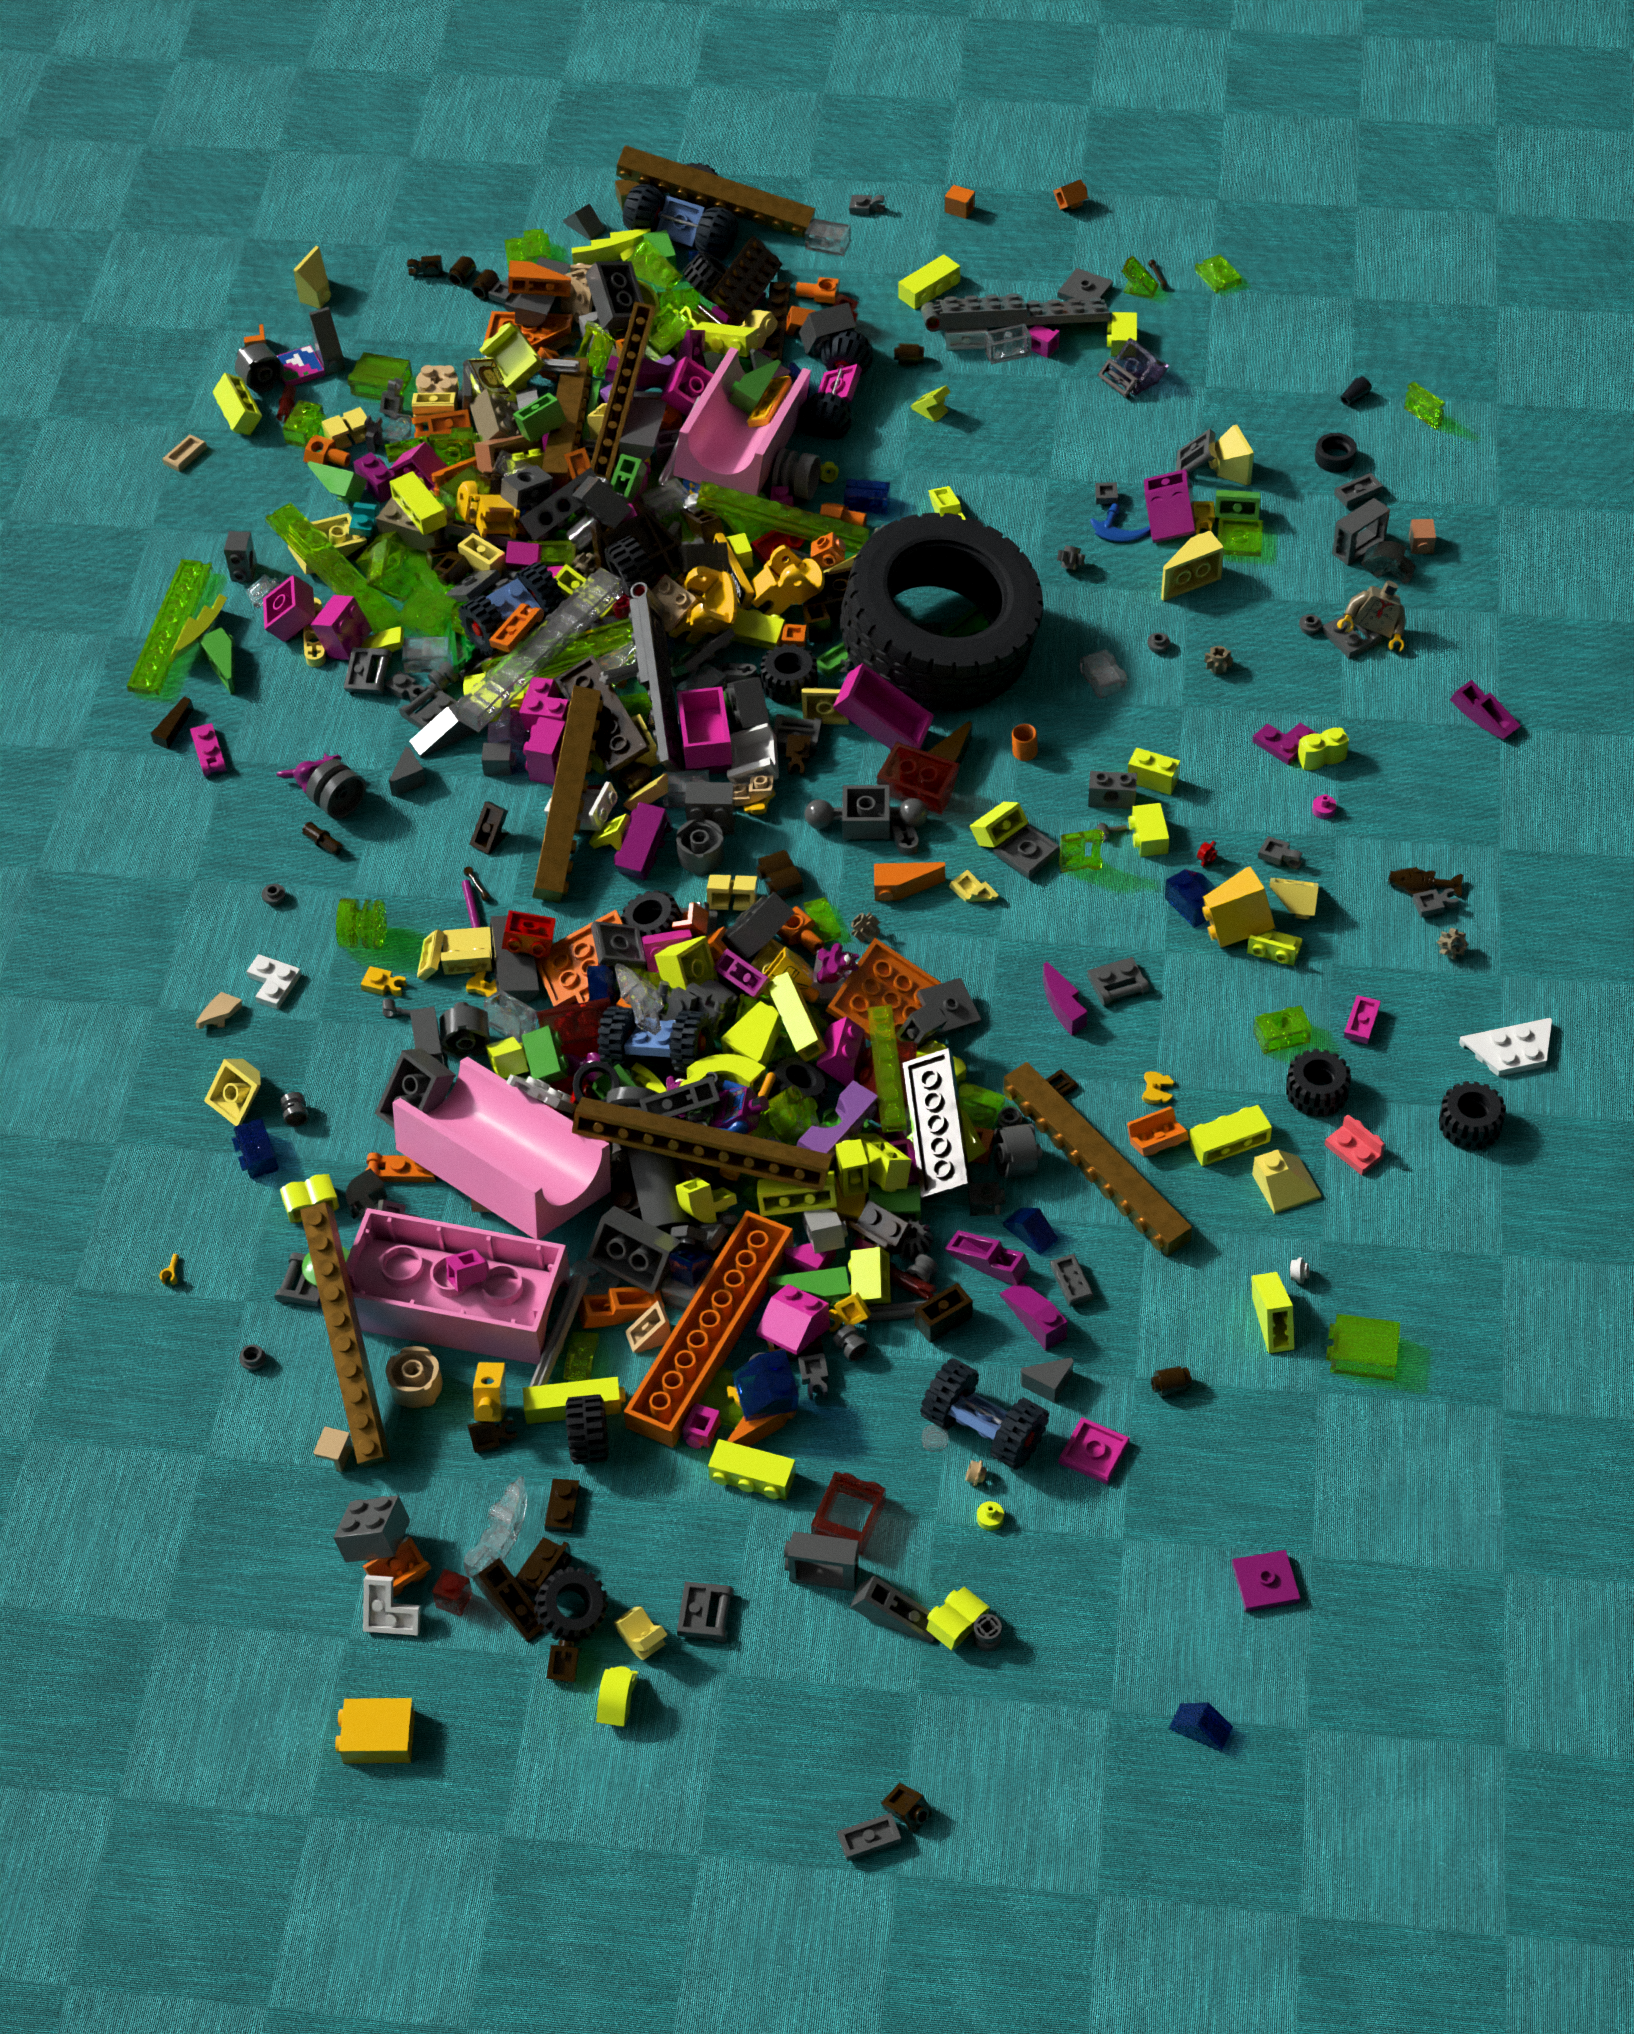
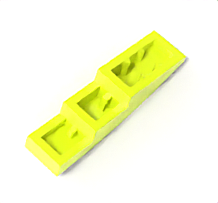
M650 228L610 233V238L591 240V246L571 248L573 265L578 263L593 265L599 261H616L621 259L620 254L635 245L641 251L640 244L644 243L643 234L651 233Z
M219 594L212 608L204 605L196 620L191 617L188 618L168 661L174 662L198 643V638L205 635L213 625L227 597Z

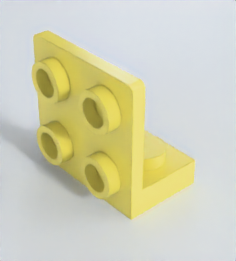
M490 927L443 931L441 961L444 975L493 971Z

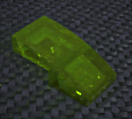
M573 1331L565 1363L564 1380L584 1381L591 1379L594 1369V1357L599 1343V1334Z

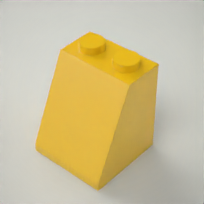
M1251 866L1243 869L1203 897L1205 907H1202V911L1206 921H1210L1211 925L1207 927L1211 940H1216L1220 948L1247 939L1250 935L1255 936L1275 928L1265 888Z

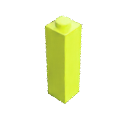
M788 972L776 976L767 984V987L796 1052L807 1062L827 1051V1048L797 982Z
M618 1377L524 1387L523 1402L526 1423L566 1420V1401L568 1397L601 1394L604 1399L606 1415L622 1413L621 1403L626 1402L624 1386L619 1387Z

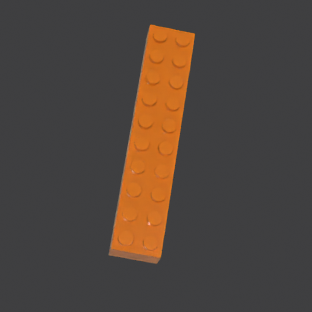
M750 1211L745 1212L624 1410L627 1429L673 1448L683 1432V1427L694 1404H700L767 1292L769 1288L768 1277L777 1275L785 1261V1249L794 1246L792 1228Z

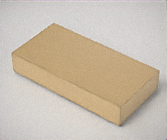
M190 434L162 459L163 464L181 472L207 448V444L205 441Z

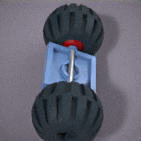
M641 184L633 187L626 198L623 208V223L628 230L650 228L651 233L667 230L671 241L693 248L696 245L699 251L707 252L716 258L725 257L730 252L737 236V218L727 209L714 207L706 210L705 207L667 196L665 201L663 193L652 185Z

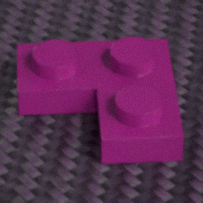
M1300 722L1285 735L1267 723L1253 735L1252 742L1289 765L1298 757L1299 740L1306 735L1318 733Z

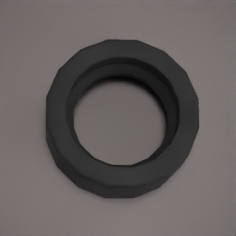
M1329 433L1323 435L1316 443L1315 462L1325 471H1347L1356 461L1357 445L1346 434ZM1340 449L1347 454L1344 456H1331L1324 451Z
M600 1061L588 1062L581 1066L574 1075L573 1080L574 1096L578 1103L582 1097L588 1098L582 1091V1082L586 1075L591 1072H602L607 1075L611 1081V1090L621 1087L616 1070L609 1064ZM605 1097V1098L602 1099V1100H598V1101L606 1102V1101H607V1097Z

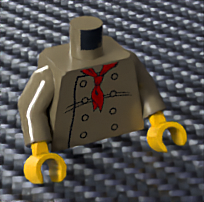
M1388 580L1382 589L1370 586L1367 591H1362L1352 597L1345 610V618L1340 619L1337 623L1338 628H1342L1344 622H1347L1345 632L1352 631L1355 624L1389 638L1393 635L1394 639L1388 644L1389 649L1392 650L1393 643L1397 641L1399 643L1398 651H1401L1404 648V642L1401 640V637L1404 636L1406 616L1405 607L1401 604L1400 597L1395 594L1398 585Z

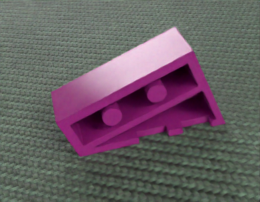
M639 802L637 808L633 809L631 813V824L629 829L624 831L622 837L623 844L621 850L615 854L614 864L619 874L646 881L657 860V857H655L657 848H663L665 841L662 839L666 831H672L673 825L664 808Z

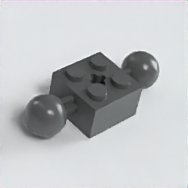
M843 785L842 807H832L826 800L816 799L807 805L804 815L806 822L815 829H824L832 821L842 820L843 839H890V820H900L903 825L917 828L926 822L928 809L923 801L916 798L905 800L900 807H890L889 785Z

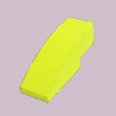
M950 486L928 490L935 513H939L940 516H943L945 513L962 516L963 520L966 519L961 512V504Z

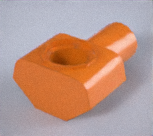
M819 277L817 284L797 282L796 297L814 298V302L836 304L839 296L840 279Z
M315 435L310 438L305 448L303 462L308 464L311 461L323 465H328L330 462L346 468L350 464L351 454L336 449L334 440Z
M826 502L822 504L820 509V522L864 529L867 522V514L850 511L849 507L841 504Z
M796 906L792 909L795 913L776 934L788 945L801 943L813 955H816L817 950L824 948L825 943L812 932L816 922Z

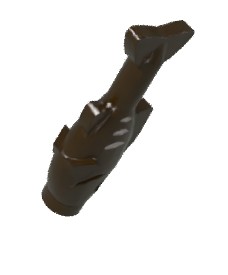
M1417 867L1390 871L1388 885H1394L1411 896L1433 888L1454 889V895L1461 898L1463 874L1456 875L1451 880L1434 878L1435 871L1426 872Z

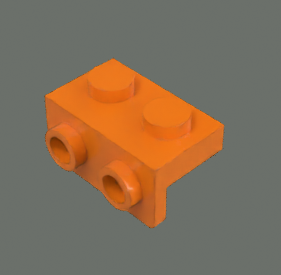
M1171 1106L1127 1123L1130 1144L1143 1157L1154 1155L1160 1150L1177 1146L1181 1142L1189 1140L1187 1130L1176 1121L1175 1112Z
M409 1536L401 1541L394 1557L373 1559L362 1566L367 1575L394 1577L393 1597L403 1591V1587L411 1581L417 1582L424 1578L426 1571L431 1569L430 1564L424 1561L413 1539Z

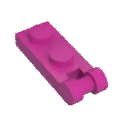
M210 723L191 728V735L204 777L210 776L212 772L219 771L221 773L227 771L213 724Z

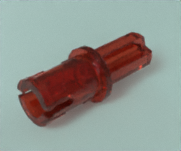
M292 384L284 387L282 397L278 401L279 409L276 418L280 422H282L283 416H285L284 423L290 420L291 410L295 406L294 398L297 389Z

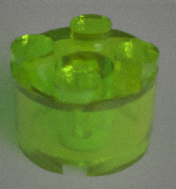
M795 1085L790 1086L768 1100L769 1108L762 1112L766 1124L771 1123L775 1129L771 1133L784 1144L792 1145L797 1143L811 1126L820 1127L815 1111L818 1108L816 1101L810 1096L806 1097Z

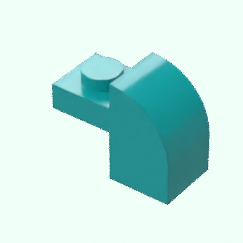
M355 502L349 534L367 537L376 536L378 531L376 518L380 514L379 506Z

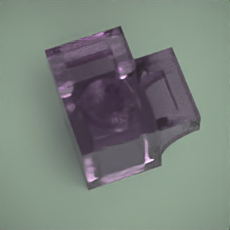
M511 707L504 708L497 721L488 723V743H511L512 749L523 751L525 742H529L531 730H525L519 711Z

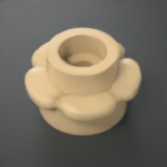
M971 1461L965 1481L973 1483L972 1486H976L978 1482L983 1483L987 1468L983 1467V1461Z

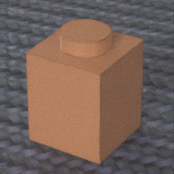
M1411 519L1409 531L1411 554H1434L1436 534L1433 519Z

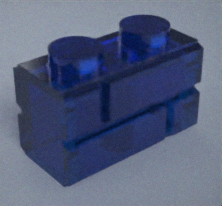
M847 478L844 506L849 507L850 511L887 514L891 498L890 482Z
M260 1118L249 1122V1124L244 1123L235 1126L234 1132L236 1137L231 1139L235 1151H241L242 1156L238 1157L242 1171L247 1170L251 1179L263 1176L264 1173L269 1174L278 1171L277 1160L263 1119Z

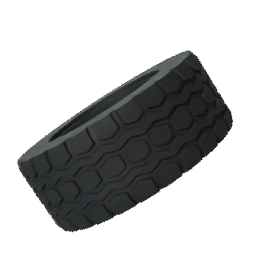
M922 513L920 517L915 514L903 517L899 521L895 520L885 525L881 530L879 529L865 542L857 553L841 606L840 628L847 653L850 654V659L855 667L864 663L927 710L938 711L942 707L943 711H959L963 707L965 709L981 706L984 702L988 703L1009 689L1017 681V678L1020 677L1029 659L1041 624L1043 594L1038 575L1024 552H1020V548L1008 537L1003 539V534L989 525L983 527V523L967 517L963 520L962 516L945 513L943 516H940L939 513ZM931 586L945 588L964 596L975 604L984 615L989 627L977 634L966 637L935 635L911 623L900 612L893 598L903 591L916 587Z

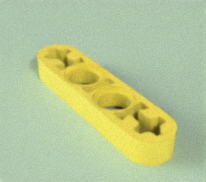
M314 598L315 618L323 609L321 600L318 598ZM306 625L303 628L306 662L311 667L322 666L326 662V651L320 641L309 642L310 639L318 637L313 628ZM313 651H317V657H314Z

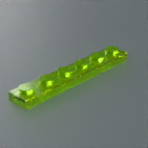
M892 1004L868 1007L867 1012L882 1133L907 1130Z

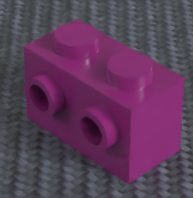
M370 452L353 462L355 473L367 479L365 489L380 504L392 497L390 481L396 479L397 476L392 469L389 470L385 466L381 458H377Z

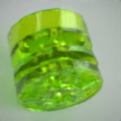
M341 898L336 916L338 946L340 948L356 949L361 938L365 949H370L372 945L375 950H381L387 933V914L383 899H376L374 904L371 899H366L361 909L358 898Z

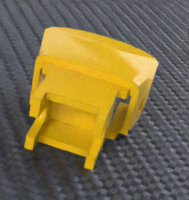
M475 481L462 482L458 488L455 512L467 524L476 525L481 538H486V534H510L511 538L516 539L517 527L515 521L519 519L520 508L516 509L501 495L478 494ZM473 498L474 500H478V502H471V500Z
M784 544L772 552L770 560L763 566L764 569L750 581L756 597L751 601L752 604L757 608L761 604L765 608L770 604L771 607L764 614L779 616L791 604L795 605L797 603L801 605L820 593L824 588L825 576L822 568L816 561L808 558L802 560ZM788 556V560L783 562L782 558ZM771 568L780 575V578L772 572Z
M698 566L692 569L686 576V581L682 587L685 590L692 587L705 593L702 597L691 593L696 597L697 602L672 629L669 636L677 638L682 632L691 631L686 637V642L696 644L707 632L717 634L734 625L737 617L738 601L734 580L728 572H720L705 566Z

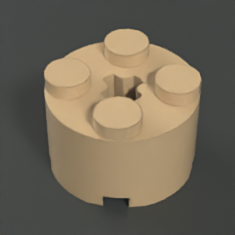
M425 365L421 368V372L416 378L418 393L456 392L457 396L458 390H460L457 373L451 365Z
M409 1346L401 1349V1353L395 1357L393 1355L389 1359L386 1366V1376L395 1403L409 1408L432 1406L439 1396L443 1385L437 1358L424 1347Z

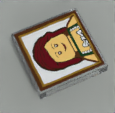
M494 358L467 359L462 363L477 395L488 388L492 392H498L504 399L511 396L510 390L502 383L504 378Z

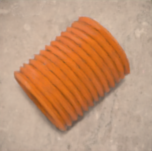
M1020 724L1012 731V752L1018 760L1029 761L1038 752L1037 730L1030 724Z

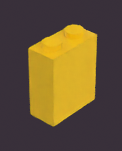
M412 1698L344 1699L343 1709L338 1711V1726L341 1727V1736H336L335 1741L336 1753H340L343 1763H411L415 1708Z

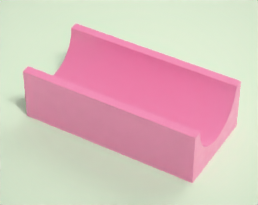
M730 347L679 431L673 476L756 499L774 468L779 451L785 448L800 421V410L807 398L811 370L802 369L795 383L789 387L768 425L750 428L747 423L750 415L729 402L732 395L729 390L735 380L740 382L745 375L738 358L739 349Z
M469 1057L460 1061L458 1078L452 1091L433 1111L425 1114L401 1098L392 1102L396 1150L536 1240H539L611 1192L609 1143L573 1134V1121L528 1095L523 1090L508 1085L505 1079Z
M367 1208L346 1262L361 1331L537 1365L545 1349L547 1321L555 1293L559 1286L569 1288L571 1282L566 1245ZM476 1249L481 1257H485L488 1262L489 1272L486 1273L487 1279L476 1282L473 1285L462 1286L463 1291L457 1292L447 1279L446 1257Z

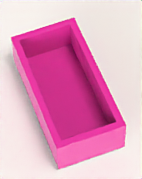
M864 663L847 674L833 706L835 710L904 760L920 750L934 717L933 714Z
M722 687L677 691L686 769L733 764Z

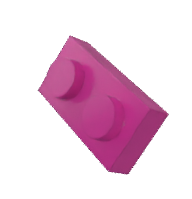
M1359 995L1356 996L1344 1032L1345 1039L1368 1044L1381 1001Z

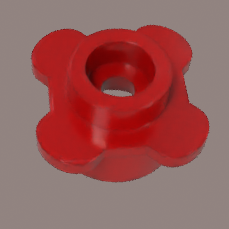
M1212 841L1211 844L1204 842L1199 848L1197 859L1202 861V867H1205L1208 862L1212 863L1218 853L1215 849V841Z

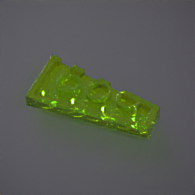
M647 238L638 244L636 250L627 260L632 262L637 279H642L668 292L683 277Z

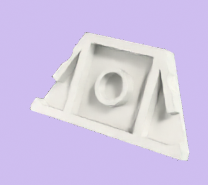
M1547 1018L1461 1036L1459 1044L1463 1048L1467 1046L1475 1053V1058L1482 1064L1487 1065L1489 1070L1498 1077L1545 1067L1552 1019Z
M510 1074L506 1082L508 1085L519 1088L528 1095L556 1109L573 1114L577 1104L570 1101V1095L560 1090L557 1091L551 1088V1085L531 1076L524 1079Z

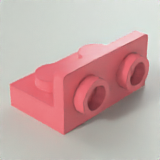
M1350 1115L1344 1117L1343 1126L1325 1139V1146L1360 1175L1365 1174L1383 1159L1385 1144L1382 1139L1377 1135H1373L1359 1120L1353 1119Z

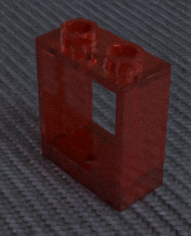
M835 1471L811 1523V1534L858 1541L859 1555H863L886 1503V1488L876 1482H866L857 1479L852 1474H842ZM839 1492L874 1504L862 1532L827 1520Z

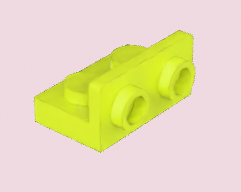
M1269 930L1255 936L1250 935L1247 953L1294 966L1303 939Z

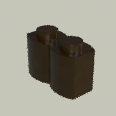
M785 849L758 858L757 874L760 880H765V887L769 896L775 892L784 900L804 893L802 878Z

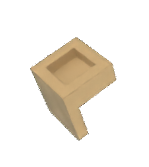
M324 1427L314 1450L315 1457L334 1461L336 1471L342 1472L353 1448L350 1433Z

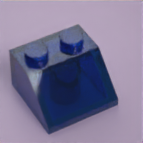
M1184 869L1166 880L1165 899L1195 928L1206 922L1202 907H1205L1203 897L1216 887L1202 873Z
M785 1349L759 1354L732 1373L746 1422L798 1409L799 1393Z

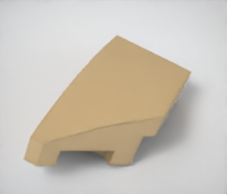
M220 992L201 1013L196 1021V1028L204 1029L206 1024L224 1027L225 1019H228L242 1008V999Z

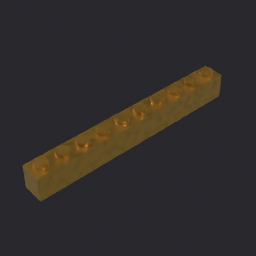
M626 145L617 163L616 176L624 180H631L640 185H652L663 193H670L681 199L694 201L702 206L725 208L738 218H745L756 224H763L777 231L790 233L795 237L807 238L814 220L815 208Z
M636 301L633 306L591 462L595 474L598 477L607 479L609 482H611L619 452V442L630 411L654 321L656 306Z
M589 358L563 359L579 361L580 371L578 373L561 372L556 398L559 400L567 421L561 424L559 428L549 431L542 470L553 477L552 489H561L573 480L564 454L578 450V447L581 445L580 435L583 434L585 412H587V401H589V390H591V379H593V366H589Z
M576 685L573 687L532 898L560 903L562 895L567 896L569 882L565 881L566 874L571 875L573 861H570L569 857L570 854H575L577 841L573 840L574 833H579L581 820H577L578 813L582 814L585 800L581 799V794H586L589 781L584 778L585 773L590 774L592 760L588 759L589 753H594L596 740L592 739L593 733H598L600 720L596 719L597 713L601 714L604 702L599 700L601 694L599 690Z
M1025 1062L1004 1076L1003 1092L1006 1098L1010 1101L1013 1100L1019 1106L1022 1114L1025 1117L1029 1116L1035 1122L1037 1129L1041 1133H1045L1051 1139L1053 1145L1067 1155L1072 1165L1078 1166L1084 1172L1089 1182H1094L1100 1188L1102 1195L1106 1199L1111 1200L1117 1206L1119 1212L1123 1216H1127L1134 1223L1138 1232L1144 1233L1150 1239L1156 1250H1161L1168 1257L1191 1241L1192 1226L1028 1062Z
M585 1097L581 1098L575 1110L572 1126L573 1134L818 1191H823L832 1158L831 1154Z
M325 1202L300 1209L357 1464L367 1468L391 1461L334 1210Z

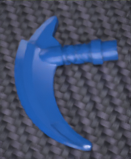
M1116 503L1112 504L1109 508L1105 521L1099 522L1094 518L1090 520L1097 536L1113 542L1135 541L1151 531L1150 526L1133 531L1114 527L1113 523L1120 509V506Z

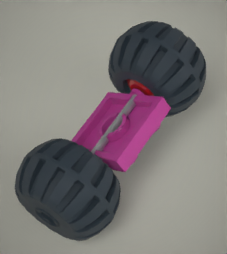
M849 330L831 335L830 340L822 345L821 357L824 367L828 372H824L818 393L806 399L800 410L802 429L809 436L832 440L841 439L851 427L852 412L847 403L852 401L859 377L868 371L873 361V349L870 341L863 334L857 333L855 330L849 333Z

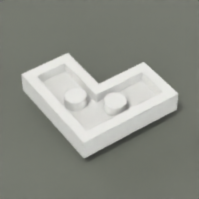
M259 954L246 971L248 978L264 983L255 996L257 1003L277 1010L302 975L300 968Z
M366 1575L364 1578L363 1631L418 1635L420 1632L421 1605L393 1603L394 1577Z

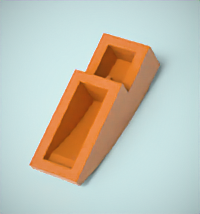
M639 1287L609 1288L607 1294L583 1295L577 1310L583 1329L597 1328L637 1320L654 1303L661 1301L663 1304L659 1290L652 1295Z

